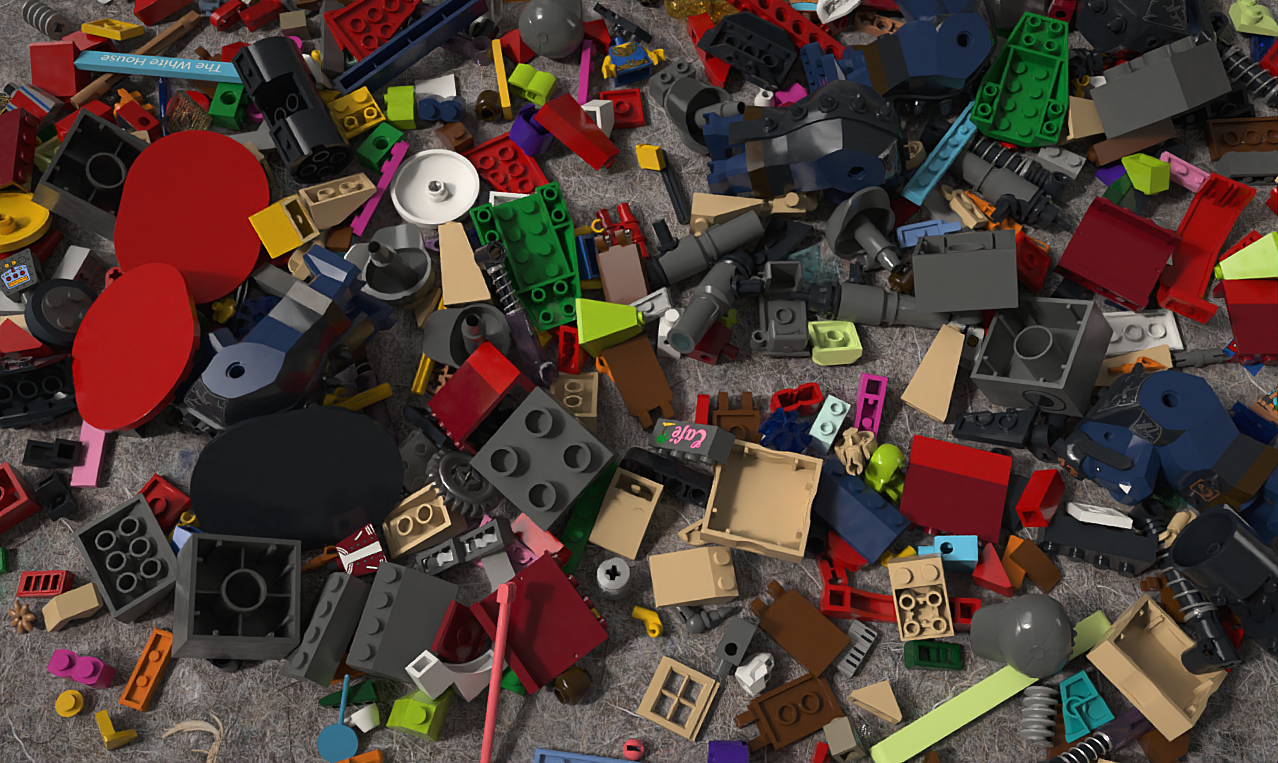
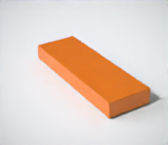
M154 628L118 701L119 704L146 712L171 660L173 633Z

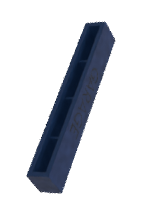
M485 0L444 1L333 81L344 96L364 86L372 95L488 12L489 9Z

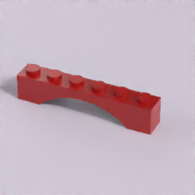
M825 584L820 591L819 612L825 617L898 624L893 596L871 593L850 586ZM949 597L953 630L970 631L971 618L974 612L981 608V599Z

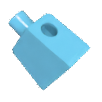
M935 536L932 546L918 545V555L941 552L944 571L973 574L978 562L977 536Z

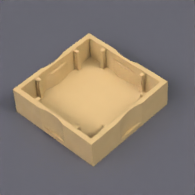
M735 439L726 465L717 463L700 540L800 564L804 556L810 527V512L817 492L823 459L789 451H774L759 444Z
M1146 593L1123 611L1086 655L1169 741H1172L1195 725L1206 708L1209 696L1217 691L1228 674L1225 670L1194 675L1186 670L1181 661V654L1196 642L1187 636L1176 622Z

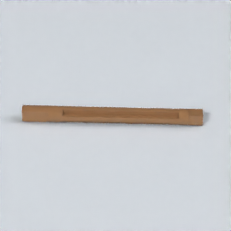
M193 10L133 54L158 55L202 23L200 15ZM105 73L70 98L72 105L77 110L92 100L101 97L130 74Z

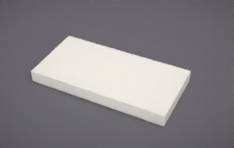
M1163 308L1142 310L1139 314L1132 311L1102 313L1114 331L1104 358H1113L1163 344L1169 345L1170 353H1178L1184 349L1173 311Z

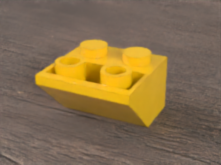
M366 86L327 104L328 109L334 112L348 139L386 121Z
M297 193L281 199L248 218L272 259L320 235Z

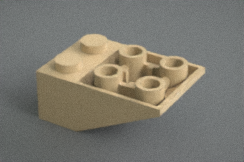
M618 467L608 487L588 542L634 561L662 499L664 485Z
M941 552L889 559L888 570L901 641L954 636Z

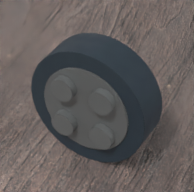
M60 278L46 281L35 290L26 303L24 310L26 325L33 336L46 346L61 351H72L79 326L87 311L99 296L92 289L75 280Z

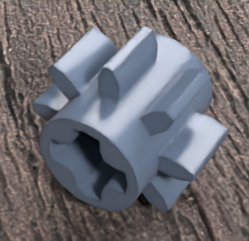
M199 0V8L202 12H206V17H211L214 11L225 4L224 0Z

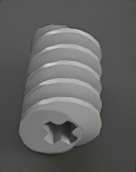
M27 0L24 3L21 15L27 24L53 40H61L62 37L68 35L71 26L70 22L63 15L39 0Z
M614 557L604 561L599 566L597 581L600 594L606 599L618 600L628 592L630 588V569L623 559Z
M1044 686L1026 687L1024 694L1027 697L1023 699V705L1027 708L1022 709L1021 714L1025 719L1020 720V725L1025 729L1019 731V736L1030 744L1054 747V744L1047 741L1046 737L1055 736V733L1048 730L1047 727L1056 726V722L1049 719V716L1057 715V711L1051 709L1050 705L1058 704V700L1051 698V695L1059 694V692Z

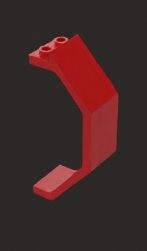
M1214 172L1207 179H1203L1175 231L1183 239L1172 252L1173 265L1163 269L1155 284L1158 305L1204 325L1216 314L1218 306L1204 301V293L1220 248L1241 211L1255 197L1257 189Z

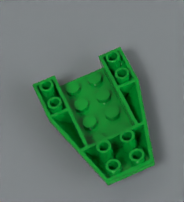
M1025 11L982 78L969 120L985 136L1030 148L1056 144L1068 106V22Z
M555 181L536 187L535 194L495 207L490 202L469 209L481 245L483 246L492 240H497L505 246L507 257L504 262V271L508 272L506 274L507 278L512 281L510 285L512 289L516 290L514 294L516 298H519L518 303L523 307L524 312L537 331L541 333L576 321L575 299L582 297L574 226L558 182Z

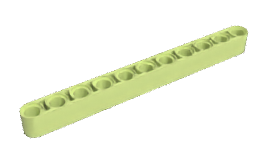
M1102 610L1077 623L1076 627L1073 628V630L1077 631V636L1074 638L1073 654L1070 655L1068 661L1095 646L1112 626ZM1008 665L868 749V752L875 763H902L1039 679L1029 678Z

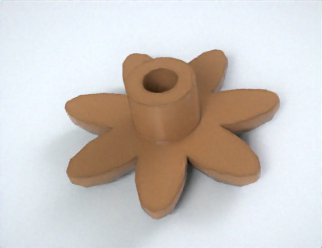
M16 601L14 609L8 611V614L14 618L10 626L18 625V632L20 634H23L25 629L33 631L29 621L34 620L36 617L29 610V604H25L22 607Z

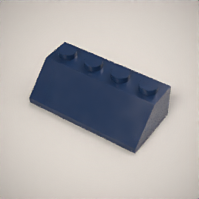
M835 457L821 467L817 492L812 502L811 512L871 565L874 564L900 539L911 522L859 477L850 475L846 471V466Z

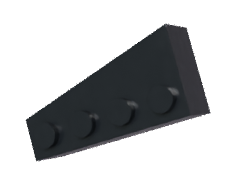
M1057 514L1053 515L1048 527H1039L1036 545L1049 555L1059 554L1068 557L1073 562L1093 564V567L1096 569L1117 571L1123 577H1135L1155 564L1158 534L1148 533V537L1135 535V530L1124 528L1123 531L1109 530L1107 525L1097 523L1083 525L1084 521Z

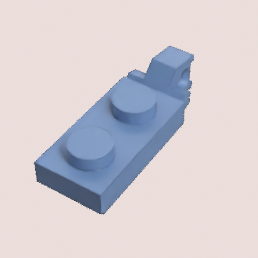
M941 218L896 228L900 251L915 248L920 236L958 234L961 232L959 221L947 224V221L941 220Z

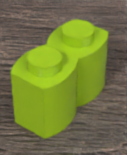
M519 63L507 81L508 91L517 97L528 99L534 104L543 106L555 92L557 79L549 72L537 71L529 64Z
M414 85L388 87V94H384L385 107H387V111H384L385 123L397 130L416 129L417 101Z

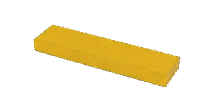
M500 39L492 40V48L503 116L505 120H510L513 118Z

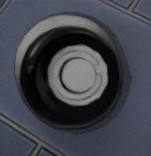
M507 393L490 412L492 420L497 427L500 428L520 406L519 401ZM484 421L478 426L486 434H495L498 430L491 429Z

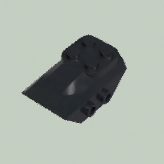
M748 11L724 16L719 25L706 30L696 47L741 71L742 76L748 82L770 92L778 91L781 88L799 54L785 29Z
M67 353L39 359L25 357L17 360L16 363L0 362L1 429L14 428V430H20L36 423L47 425L60 417L78 410L71 355Z

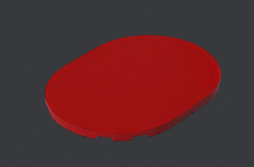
M188 130L173 133L155 141L143 150L135 159L127 174L114 230L115 254L124 274L148 263L160 262L169 264L183 273L188 279L195 307L205 306L208 303L224 299L237 291L254 271L262 248V241L248 218L269 207L270 192L266 175L256 157L236 140L220 133L205 130Z
M154 262L138 266L126 272L99 295L79 326L73 343L71 358L76 402L82 418L89 425L100 431L113 433L122 430L126 432L145 424L159 414L175 398L173 393L181 382H186L194 364L191 362L195 350H199L200 325L190 283L185 275L173 266Z

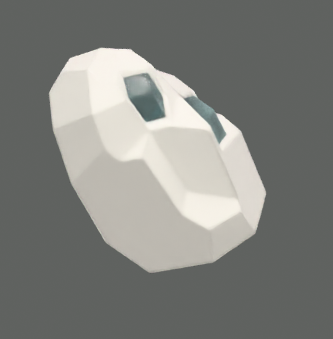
M756 652L747 657L738 666L735 677L743 689L751 696L755 697L766 688L765 683L771 678V670L775 665L774 658L771 653Z

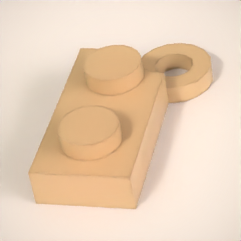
M942 185L939 188V193L945 199L951 200L948 204L949 207L958 213L967 227L971 229L984 227L989 221L962 189L953 190L947 185Z

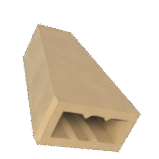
M1068 96V106L1057 145L1061 146L1105 136L1106 134L1094 101Z
M449 221L445 225H438L444 306L447 309L463 308L475 303L495 306V301L484 273L474 260L475 251L462 223Z
M953 324L948 326L942 325L900 399L901 402L941 424L947 417L965 335L961 333L962 330Z
M1163 344L1103 360L1091 396H1095L1103 386L1108 389L1117 378L1123 375L1122 372L1109 374L1108 368L1135 363L1139 357L1146 356L1165 366V369L1145 372L1167 370L1173 367L1169 345Z

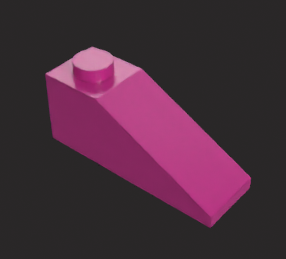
M861 372L853 427L858 428V431L873 432L876 439L888 377Z

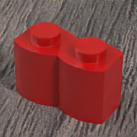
M810 382L802 384L796 389L777 391L772 395L769 408L774 422H787L796 416H809L816 413L820 409L824 398L818 383Z

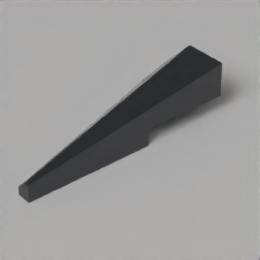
M1235 81L1230 84L1231 91L1189 110L1170 116L1174 129L1204 128L1203 123L1206 120L1256 117L1254 105L1250 104L1248 100L1246 84Z

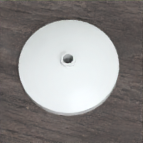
M432 149L419 152L406 159L394 173L390 191L397 212L406 221L416 224L418 227L438 229V225H445L449 221L460 222L470 214L469 209L475 208L480 196V182L476 169L468 159L453 151Z

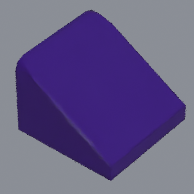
M1109 162L1096 172L1094 176L1106 186H1109L1127 171L1124 166Z

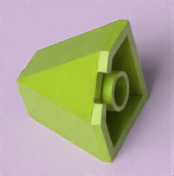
M419 688L395 700L386 727L437 743L454 690L446 688L434 700Z

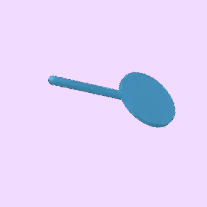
M346 674L344 678L338 723L324 728L317 740V748L320 755L331 763L353 757L358 749L357 734L351 727L344 724L350 682L349 674Z

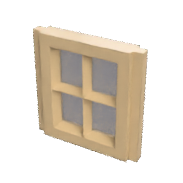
M663 655L636 714L694 742L720 683Z

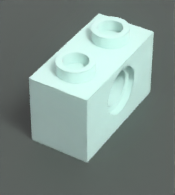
M828 395L807 436L805 445L826 455L851 405Z

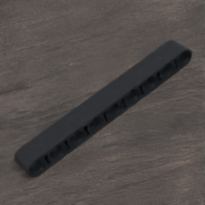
M639 447L630 448L621 460L619 468L664 485L663 492L701 508H707L714 480L713 477ZM811 517L805 551L820 554L827 547L830 528L823 522Z

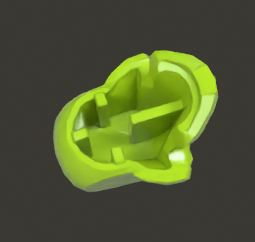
M882 444L878 449L874 450L873 454L870 455V459L867 460L869 463L865 470V483L879 495L884 491L893 502L900 505L905 476L900 471L904 469L906 459L898 447L892 444Z

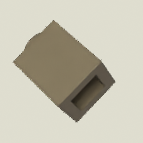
M305 10L279 14L281 30L285 37L296 36L301 41L311 40L310 31L314 30L311 18H307Z
M847 716L837 717L829 724L823 726L831 754L839 763H848L866 755L857 726Z

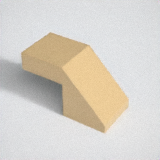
M96 582L54 597L41 609L48 633L58 632L71 619L91 617L103 606V601Z

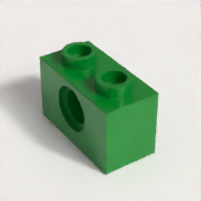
M218 83L208 112L214 127L240 130L242 122L246 119L247 106L252 101L243 83Z
M383 121L356 150L360 164L381 176L383 174L381 169L385 161H391L393 157L391 151L395 143H401L402 140L406 142L404 133Z

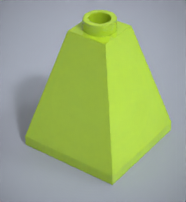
M1277 231L1267 234L1218 263L1217 267H1214L1217 280L1278 279Z
M582 298L575 299L579 344L594 358L603 355L602 350L624 342L643 331L642 325L646 324L644 312L639 311L635 306Z

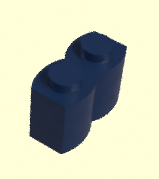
M429 94L419 100V117L425 120L441 118L448 122H457L466 115V99L460 96L444 98L440 95Z

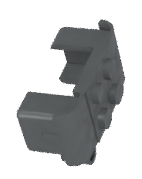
M769 261L765 265L764 272H758L757 276L749 278V280L762 279L766 284L764 286V293H747L749 297L758 298L760 330H755L752 333L750 347L754 351H762L763 357L810 356L808 351L809 331L805 301L789 298L790 291L803 292V265L800 261Z

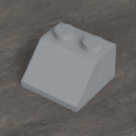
M1056 143L1042 146L1035 161L1040 166L1039 169L1043 167L1045 172L1047 170L1050 171L1049 174L1054 171L1065 173L1072 179L1073 183L1087 156L1064 145L1059 146Z

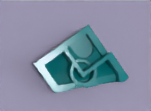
M1085 668L1060 682L1065 739L1068 743L1090 733L1091 730L1115 718Z

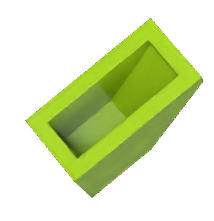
M1143 153L1122 157V163L1135 189L1143 191L1146 195H1157L1160 191L1169 189L1170 163Z

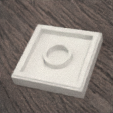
M1066 502L1065 511L1079 521L1129 529L1132 527L1133 520L1116 509Z

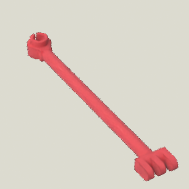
M514 582L504 583L498 587L497 602L500 603L480 763H491L510 608L511 602H514L516 599L517 585Z

